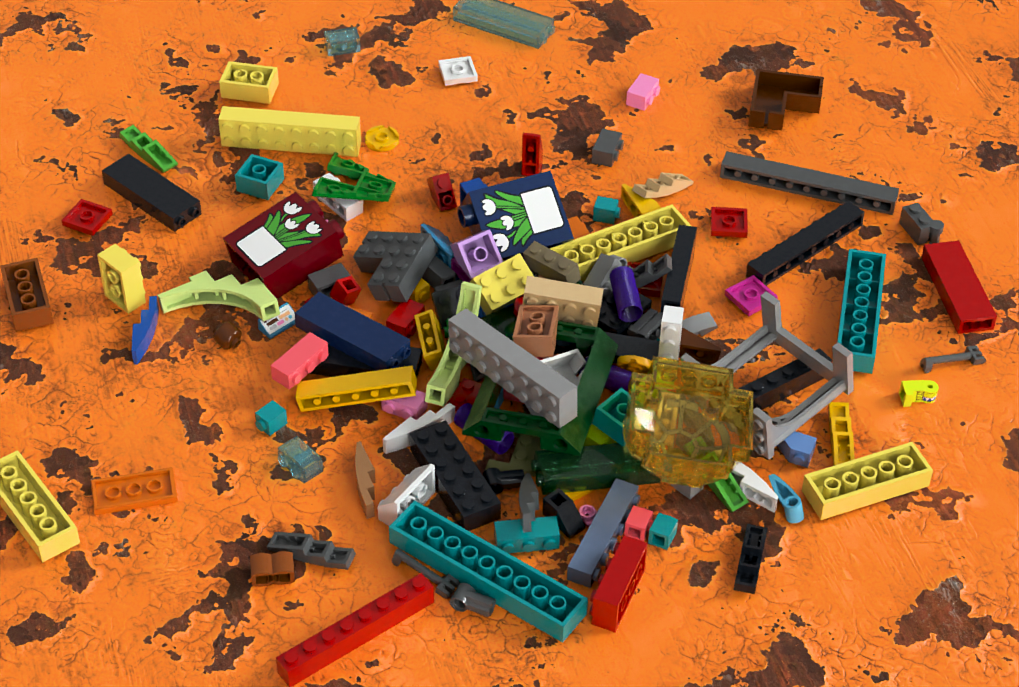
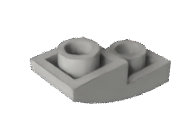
M710 312L691 316L682 322V328L696 335L700 334L701 337L718 328Z

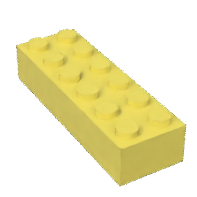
M912 441L805 474L802 492L820 520L928 487L933 469Z
M17 450L1 458L0 506L42 563L79 544L80 539L76 525L20 452Z

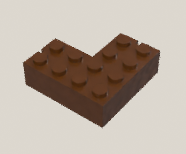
M757 69L748 126L755 128L767 126V129L782 131L785 110L819 114L824 77Z

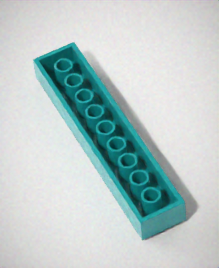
M413 501L389 526V541L391 544L444 575L450 574L459 580L460 583L471 585L476 592L496 599V605L562 643L587 615V597L416 501Z

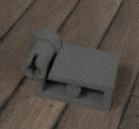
M918 202L902 207L899 224L917 245L927 243V241L930 244L939 243L940 234H942L944 229L942 221L933 220Z

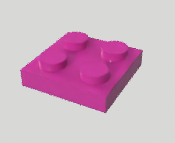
M754 275L725 290V296L748 317L762 310L761 295L767 291L778 299V296Z

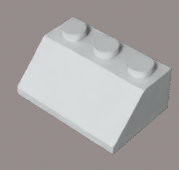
M428 464L417 467L410 474H407L403 481L397 487H394L385 499L379 502L377 507L378 520L390 526L413 501L424 505L435 493V465Z

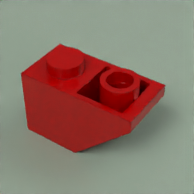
M449 173L432 176L427 179L431 196L440 212L458 207Z

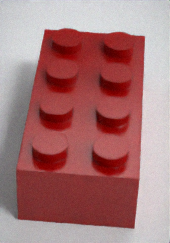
M625 535L620 543H616L613 551L614 556L608 559L606 572L600 575L598 581L599 587L597 590L594 589L590 597V601L593 602L589 611V615H592L591 625L616 633L645 572L648 543Z

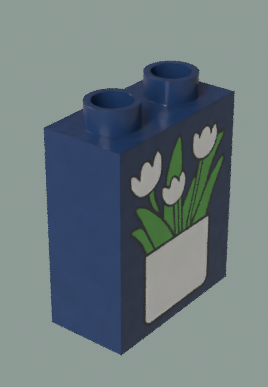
M551 170L470 191L462 201V206L457 208L461 226L463 228L470 227L472 235L484 230H491L503 262L519 253L524 259L523 252L534 241L550 249L574 239Z

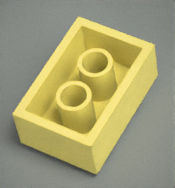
M229 61L219 81L221 98L270 104L279 84L278 68Z
M117 244L97 254L105 296L128 314L145 304L146 292L143 287L140 261Z
M519 253L472 278L469 283L482 286L480 306L488 317L514 303L517 297L519 299V297L523 296L527 276L534 277Z

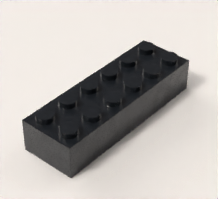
M446 420L409 434L410 451L420 466L435 465V489L459 526L471 531L501 519L500 500Z

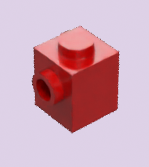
M352 276L336 280L330 296L334 300L348 306L355 303L361 288Z

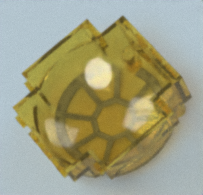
M653 356L648 374L632 372L628 384L627 410L623 419V436L626 446L631 455L641 461V466L660 478L661 482L702 488L703 485L711 484L721 479H728L729 474L735 469L739 462H748L753 452V391L733 388V369Z

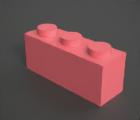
M309 332L271 365L272 379L290 390L308 373H311L316 366L327 359L329 356L328 342Z

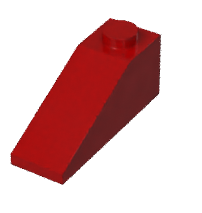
M523 132L522 175L531 176L539 174L543 164L541 135Z

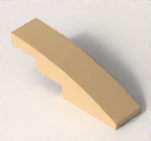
M661 172L658 179L648 178L646 184H634L632 191L643 198H658L679 192L693 185L694 181L683 174Z

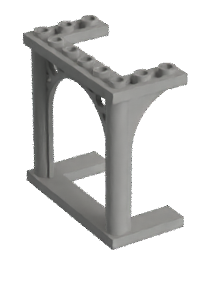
M766 291L761 295L763 327L716 363L705 367H700V363L687 353L680 358L686 398L688 400L694 399V402L699 404V408L702 411L708 412L714 420L722 422L730 433H735L743 443L749 444L757 454L763 455L769 460L774 456V448L841 393L844 392L847 395L854 391L853 352L837 342L832 346L833 363H831L782 327L780 301ZM773 341L828 380L826 384L795 409L771 418L758 407L751 411V416H748L737 410L727 396V385L735 371ZM711 391H720L722 394L713 397L709 393Z

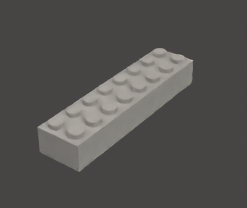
M464 309L448 319L449 347L453 353L462 357L467 363L477 368L479 372L484 373L493 382L502 386L508 393L513 394L522 403L531 407L536 413L542 415L548 422L553 423L558 428H561L577 417L576 385L468 309Z

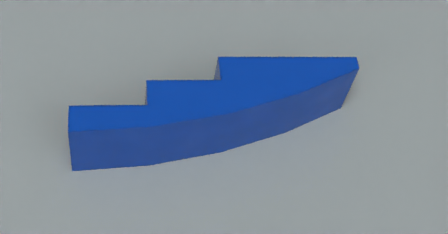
M149 296V310H141V323L133 324L132 356L134 365L140 362L153 339L159 314L157 296Z

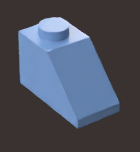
M795 431L777 446L788 462L808 468L815 451L817 438Z

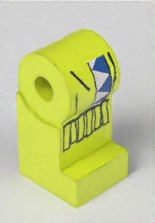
M932 380L901 381L899 396L903 407H911L912 402L933 403L936 400L939 386Z

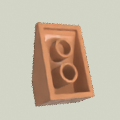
M520 305L513 333V342L534 357H554L559 305Z

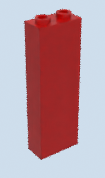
M960 241L924 244L921 258L957 334L994 330L997 315Z

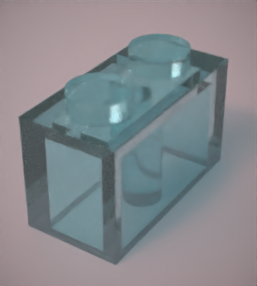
M356 27L324 31V42L328 56L361 52L360 37Z
M298 436L278 447V462L280 465L286 467L294 478H298L304 484L323 472L322 458Z

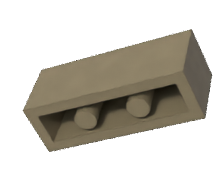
M536 241L523 252L524 260L529 269L547 279L576 284L581 278L577 263Z

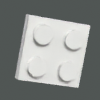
M471 56L438 60V66L445 86L478 81V75Z

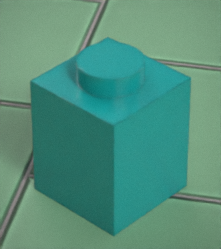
M598 196L593 209V221L614 225L616 218H619L621 208L618 207L619 200Z
M273 400L255 412L256 427L269 436L287 424L286 409Z
M658 513L649 529L648 543L668 550L677 533L678 519Z

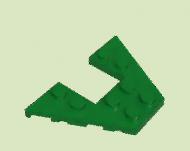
M335 152L328 163L327 171L334 175L342 174L348 176L353 180L359 179L356 186L320 177L313 189L312 196L389 202L396 182L380 174L375 176L369 173L368 168L355 163L351 159L344 160L338 157V153Z

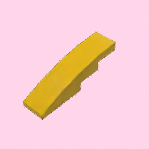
M830 402L828 404L834 466L854 460V440L851 417L849 415V403Z

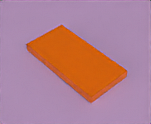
M173 467L91 480L95 515L178 502Z

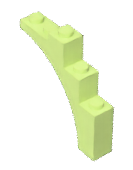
M203 271L189 277L190 282L157 295L163 313L192 305L224 304L245 309L258 316L263 322L280 315L276 297L259 278L241 285L232 274L214 281L207 271Z
M465 281L461 284L456 314L464 309H468L478 316L482 291L481 285ZM449 340L440 363L426 387L425 402L444 406L459 386L461 370L467 364L462 357L450 350Z

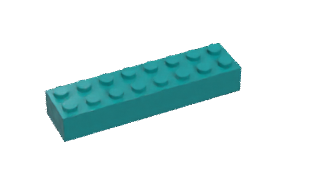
M849 249L837 342L853 352V371L872 374L876 356L886 254Z

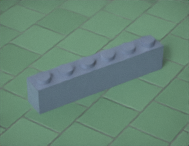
M615 479L568 565L567 580L591 588L594 581L599 580L601 567L606 566L610 550L614 551L618 535L622 536L625 522L633 505L638 506L641 495H638V485Z

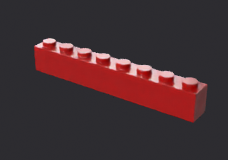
M422 573L418 574L277 656L278 674L289 687L294 686L434 603V586Z

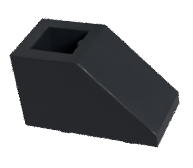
M560 488L543 498V515L545 517L557 516L559 530L569 539L586 528L573 500Z

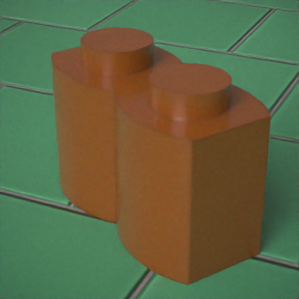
M279 551L273 554L261 552L250 556L252 586L262 587L271 584L283 585L295 582L292 552Z

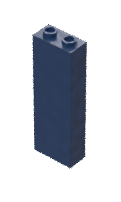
M321 292L314 295L294 313L297 328L306 333H313L328 342V345L375 370L397 368L411 353L409 338Z

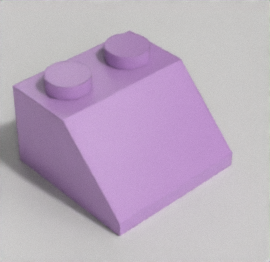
M490 229L478 232L450 245L457 263L470 279L503 262Z

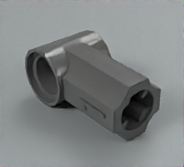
M460 583L449 603L457 611L464 612L468 609L489 617L494 611L496 599L476 592L467 583Z

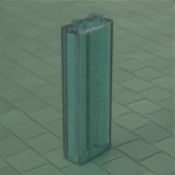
M460 0L453 7V21L537 49L545 44L550 35H553L555 31L554 18L499 0Z

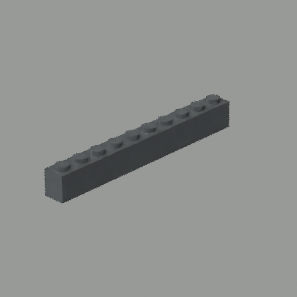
M726 151L721 164L720 178L839 204H845L850 201L858 208L889 215L894 213L899 188L728 151Z

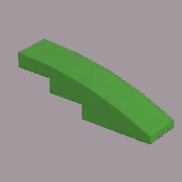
M134 125L119 133V137L132 150L161 172L165 173L178 165L177 161L157 140L153 141L145 132L141 133Z
M701 437L695 439L699 447L707 448ZM692 442L682 447L688 458H690L695 450ZM700 451L695 458L711 470L719 462L716 454L710 451ZM728 467L723 468L716 475L705 479L708 486L731 513L749 503Z

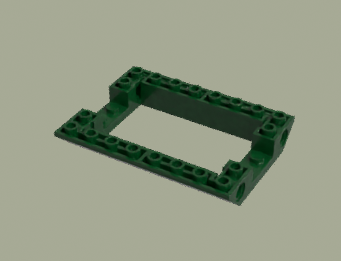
M516 320L507 325L503 332V335L512 341ZM558 321L556 340L576 343V349L579 350L581 355L589 356L577 388V417L561 428H558L542 416L496 409L494 406L502 386L493 382L491 378L485 375L462 430V435L502 441L505 431L540 437L541 449L580 456L594 418L595 410L598 407L613 365L618 344L599 327Z

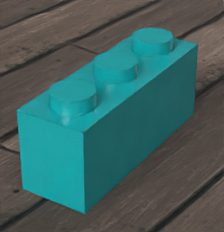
M557 516L535 518V521H531L532 532L523 533L520 519L494 521L496 547L508 554L559 549L560 533Z

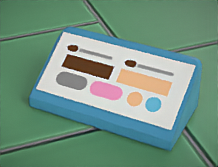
M288 303L279 307L280 315L264 322L260 318L258 319V329L269 339L295 325V312Z

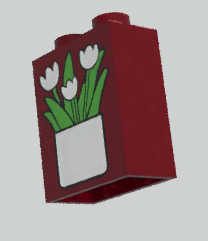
M294 192L223 237L231 262L249 281L259 278L278 299L308 279L307 275L326 268L344 256L340 240L345 237V234L335 219H331L328 222L324 219L323 211L315 200L311 199L306 202L299 194Z

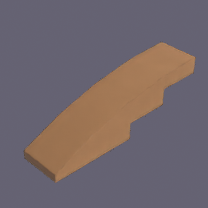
M361 441L356 444L355 454L357 490L365 516L369 519L375 517L373 502L375 500L373 484L376 483L375 469Z

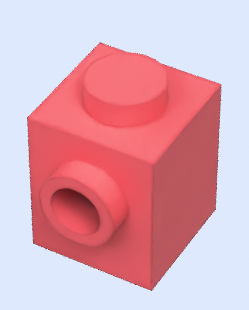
M633 505L625 522L624 535L644 542L654 522L652 520L653 511Z

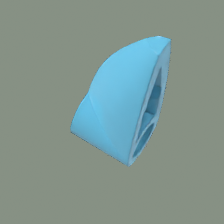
M769 475L772 488L778 496L779 502L784 507L786 520L789 523L801 522L804 519V511L800 497L777 475Z

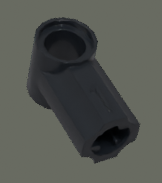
M488 468L483 472V477L497 495L504 489L520 487L524 478V471L518 469L500 472L498 468Z

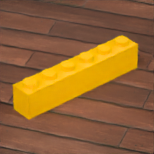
M412 365L300 381L297 385L295 398L300 411L305 412L416 396L417 378Z

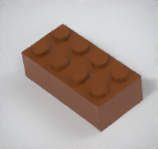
M38 258L0 265L15 331L53 324L52 312Z

